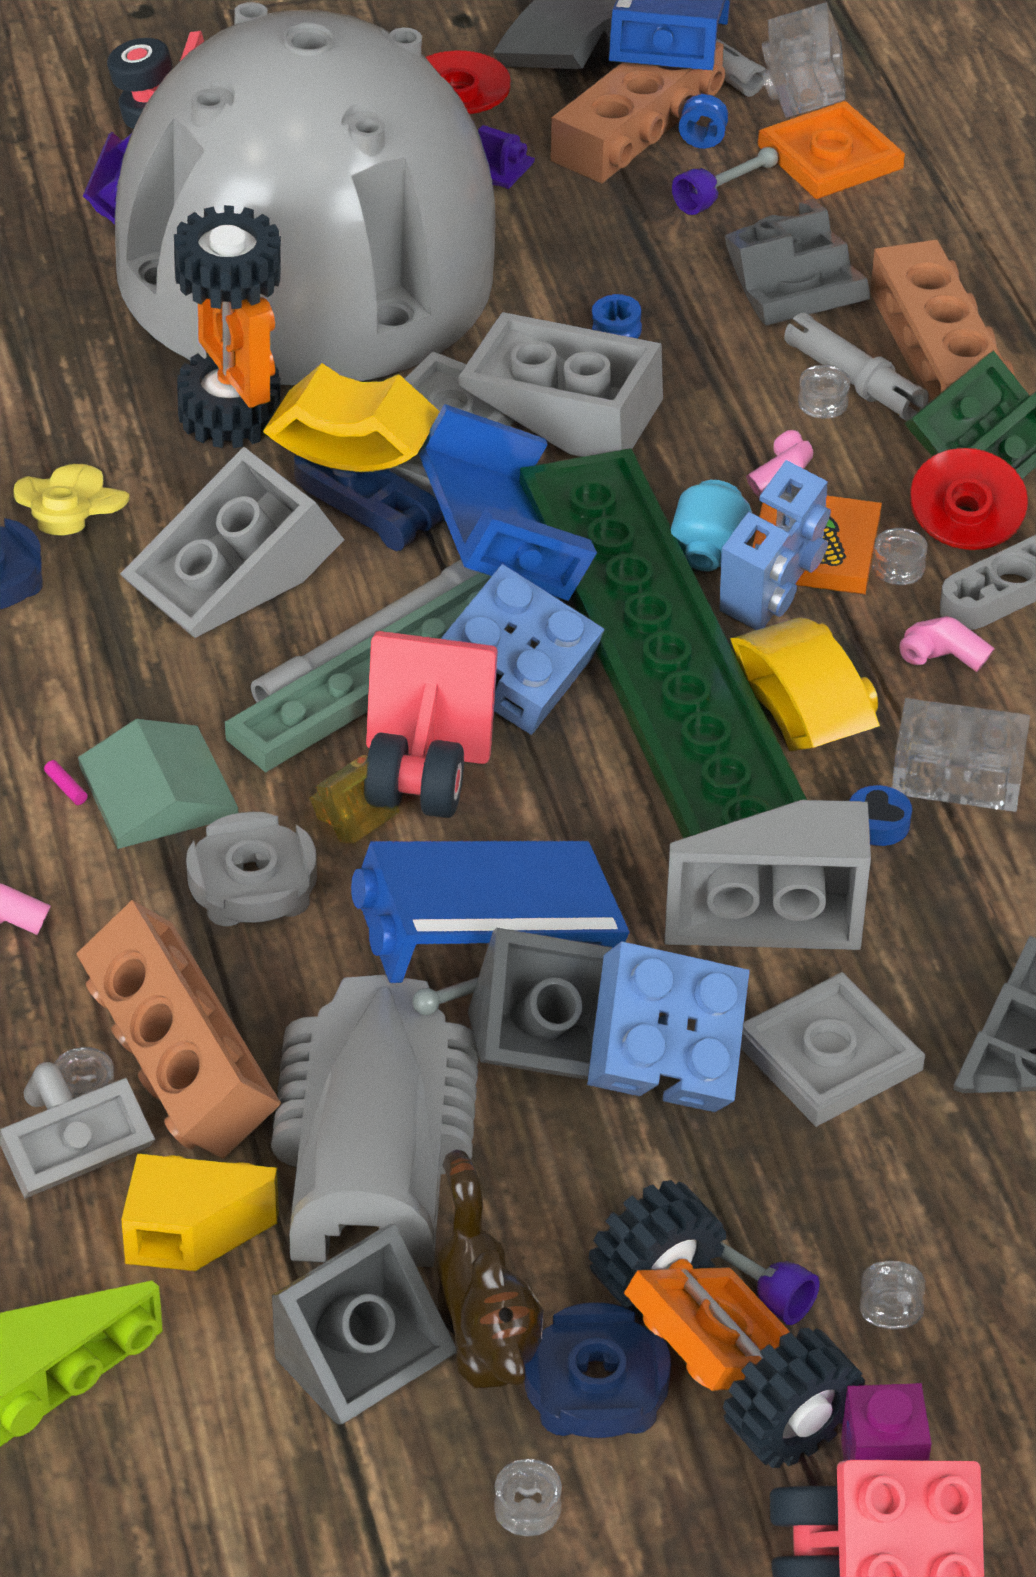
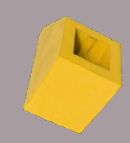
M137 1154L121 1218L125 1264L197 1271L277 1224L279 1215L277 1168L256 1166L244 1162L226 1163L186 1159L175 1155Z

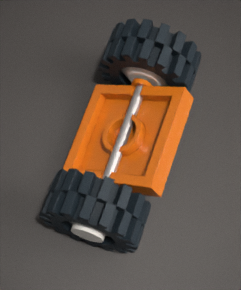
M224 205V213H216L213 206L204 208L203 218L196 212L187 216V224L180 222L177 227V234H174L176 284H180V291L185 296L192 293L193 301L198 303V341L206 351L205 359L197 353L190 357V365L184 363L180 368V375L177 378L179 422L183 423V430L188 435L195 432V440L203 444L211 437L213 438V447L223 448L224 440L232 441L233 448L243 447V439L248 438L252 445L261 441V433L265 434L263 430L281 404V377H279V370L270 351V332L275 329V317L268 300L264 297L260 298V294L268 298L274 293V286H279L281 274V236H279V229L276 224L270 225V218L264 214L254 219L253 209L244 207L241 214L234 213V206Z
M672 1180L663 1181L659 1190L652 1184L643 1188L642 1199L637 1200L632 1195L624 1201L623 1204L626 1210L620 1216L613 1212L605 1221L610 1226L609 1230L598 1231L593 1240L598 1247L589 1251L588 1259L593 1263L589 1266L591 1272L624 1308L634 1312L635 1316L643 1317V1321L649 1330L665 1339L687 1363V1371L693 1379L711 1391L728 1390L733 1395V1397L724 1400L723 1409L726 1414L723 1417L726 1423L765 1466L769 1464L771 1468H780L783 1462L787 1466L797 1464L802 1452L809 1457L818 1451L817 1443L822 1439L829 1443L837 1435L834 1428L838 1423L843 1424L847 1386L865 1385V1379L861 1376L862 1372L822 1330L816 1328L812 1331L809 1327L801 1328L795 1337L730 1267L715 1268L716 1266L711 1259L722 1256L725 1247L720 1242L726 1239V1231L722 1227L723 1224L686 1184L680 1181L677 1184Z

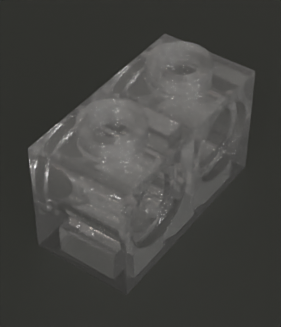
M825 2L768 19L769 40L762 42V50L768 69L763 70V78L770 100L779 99L785 117L845 101L842 42L828 3Z
M905 698L896 747L892 788L899 790L908 797L1016 812L1030 715Z

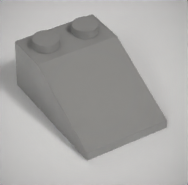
M502 312L458 376L459 386L568 454L585 457L623 449H633L663 400L661 343Z
M243 447L120 575L191 636L196 638L303 583L344 541V538L315 501L247 448Z
M800 800L670 843L665 944L861 950L871 862L868 802Z

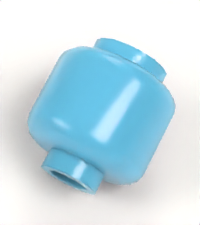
M721 480L703 481L699 485L689 487L679 498L671 526V534L676 537L690 567L694 569L713 571L721 567L722 547L748 511L752 513L748 501L735 486Z

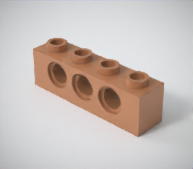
M716 41L713 70L627 62L619 64L552 117L551 161L601 184L604 183L618 170L625 168L633 158L649 145L656 143L665 132L680 121L682 109L687 100L701 94L714 96L720 90L725 78V69L722 67L724 44Z
M938 240L874 249L870 294L918 385L927 390L929 395L928 403L993 350L1015 376L1011 362L1004 360L996 347V339L992 328L985 326L980 318L974 295L967 293L960 282L959 271L955 261L948 260Z
M131 900L76 953L90 977L86 982L88 991L98 1003L109 1010L115 1021V1024L111 1027L113 1035L126 1050L136 1057L142 1068L138 1072L140 1082L150 1094L162 1102L168 1113L164 1120L165 1125L173 1137L188 1149H194L196 1146H199L224 1159L281 1105L280 1100L172 922Z

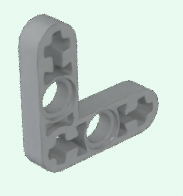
M1036 535L960 570L945 579L942 585L939 608L941 617L955 618L970 630H974L1036 602ZM1015 574L1025 577L1028 581L1012 583L1004 581L1000 576Z

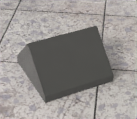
M496 928L492 933L468 1009V1016L481 1063L588 1080L604 954L610 951L612 947Z
M396 1224L386 1225L272 1294L275 1359L336 1424H344L456 1353V1346Z

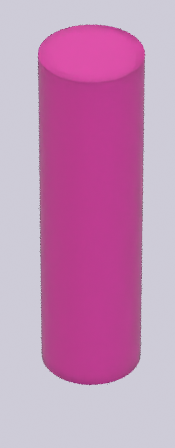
M51 760L45 765V773L75 805H81L87 800V793L57 761Z

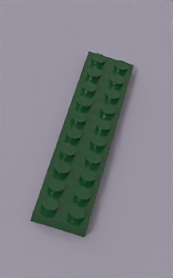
M623 449L520 468V484L540 522L590 539L597 552L571 598L579 613L605 629L596 652L683 839L800 800H807L676 537L671 534V527L632 449Z

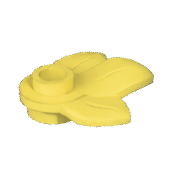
M68 464L57 468L52 473L50 479L27 476L17 480L14 485V498L16 502L30 507L32 516L37 519L39 530L52 535L77 533L85 527V519L89 515L111 514L122 509L129 501V493L126 491L103 488L102 471L87 464Z

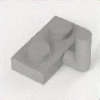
M51 1062L39 1064L24 1089V1098L29 1105L33 1107L45 1105L47 1110L0 1129V1146L24 1199L148 1148L155 1140L127 1078L73 1099L60 1069Z

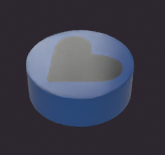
M875 785L864 787L852 795L849 801L868 802L870 845H892L907 836L911 824L912 805L902 792L888 786Z

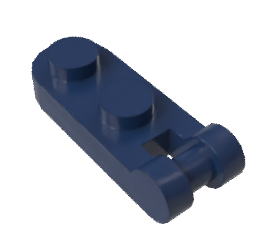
M295 454L294 475L297 484L315 497L379 533L381 540L391 550L401 551L415 540V532L418 530L428 531L443 518L439 503L434 496L388 469L369 472L345 471L311 462ZM395 508L402 510L403 513H400L399 511L395 510Z

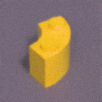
M321 363L289 390L263 432L287 450L311 462L345 471H378L395 467L417 455L440 411L399 374L382 382H360L341 376Z
M802 617L793 618L730 638L737 661L756 699L773 715L782 731L789 752L814 748L879 726L875 713L878 709V697L873 684L866 677L860 678L851 660L825 624H818Z

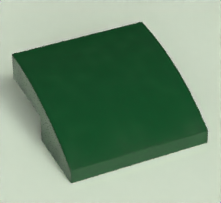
M994 350L981 358L904 423L931 456L956 448L983 450L1005 460L1016 470L1021 479L1036 468V391L1029 395Z

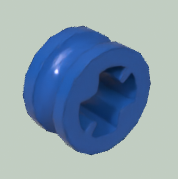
M701 94L691 97L686 101L682 109V116L679 121L681 137L688 144L696 148L706 149L720 143L725 136L729 113L726 105L712 95ZM700 116H706L711 119L707 127L696 124Z
M613 294L604 296L592 306V319L594 321L592 330L638 338L641 335V306L634 298Z

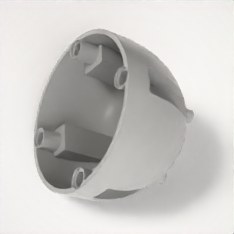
M246 2L235 8L233 26L219 31L191 50L165 76L146 103L129 139L118 180L115 209L116 272L119 289L129 311L139 324L155 339L189 360L190 357L197 353L204 359L206 358V351L198 341V303L193 301L192 293L185 296L180 291V284H176L174 234H177V227L180 222L187 224V216L196 212L203 218L204 208L213 206L216 213H224V205L234 206V213L241 214L244 207L253 209L254 219L264 214L270 218V225L276 224L279 229V236H281L279 286H274V293L267 298L260 294V298L264 297L268 300L275 317V329L270 332V351L279 370L281 385H296L321 363L339 375L357 381H365L397 373L420 364L432 351L436 353L443 352L458 341L474 325L488 302L493 284L496 223L495 198L490 167L478 130L461 98L451 85L439 75L425 56L421 54L422 35L420 32L404 27L389 32L382 27L351 15L316 9L287 10L268 14V10L264 5L256 2Z

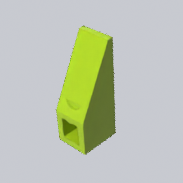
M153 1280L0 1313V1447L13 1437L29 1433L38 1425L44 1415L71 1396L81 1395L88 1391L102 1374L127 1356L136 1355L150 1346L156 1336L163 1332L160 1290Z

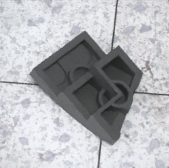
M534 0L510 26L493 54L505 67L582 69L589 57H609L612 9L616 0Z
M813 198L799 203L798 215H770L759 220L754 225L743 227L725 235L726 246L738 279L752 308L765 325L793 319L800 313L810 315L870 299L867 278L850 265L847 243L831 231L828 210Z
M1029 936L1008 983H1004L982 1032H978L954 1083V1091L960 1093L1036 1091L1035 937Z

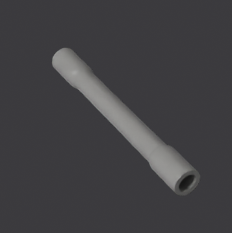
M461 559L448 566L439 576L303 656L293 657L252 681L251 692L256 703L480 572L465 568Z

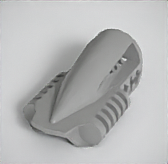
M387 975L343 978L332 1002L319 1010L318 1017L297 1019L292 1021L285 1029L277 1094L281 1105L276 1109L274 1116L271 1148L273 1154L281 1162L297 1167L289 1233L291 1261L327 1262L330 1236H340L341 1230L346 1225L378 1226L381 1229L388 1224H396L416 1267L434 1266L441 1174H446L442 1165L446 1154L456 1149L465 1151L470 1160L472 1157L473 1121L475 1118L474 1103L477 1093L476 1082L478 1078L477 1065L479 1054L471 1029L461 1024L445 1022V1015L439 1009L430 1015H422L414 1009L413 996L418 990L429 988L427 981L404 978L402 983H389Z

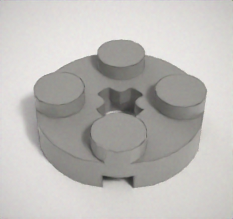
M265 812L231 814L217 819L206 827L207 836L200 840L196 847L193 840L188 848L186 864L190 892L195 900L207 909L209 920L217 925L233 926L240 922H264L282 916L292 917L303 913L310 904L309 895L317 880L316 849L311 837L298 825H296L295 833L287 827L279 826L278 816ZM256 862V866L261 870L244 871L243 864Z

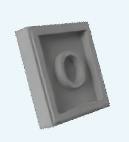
M843 972L743 1022L741 1049L815 1127L923 1071L925 1054Z

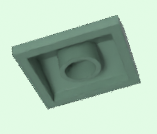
M135 719L78 757L79 767L117 849L209 825L217 819L239 813L238 806L198 726Z

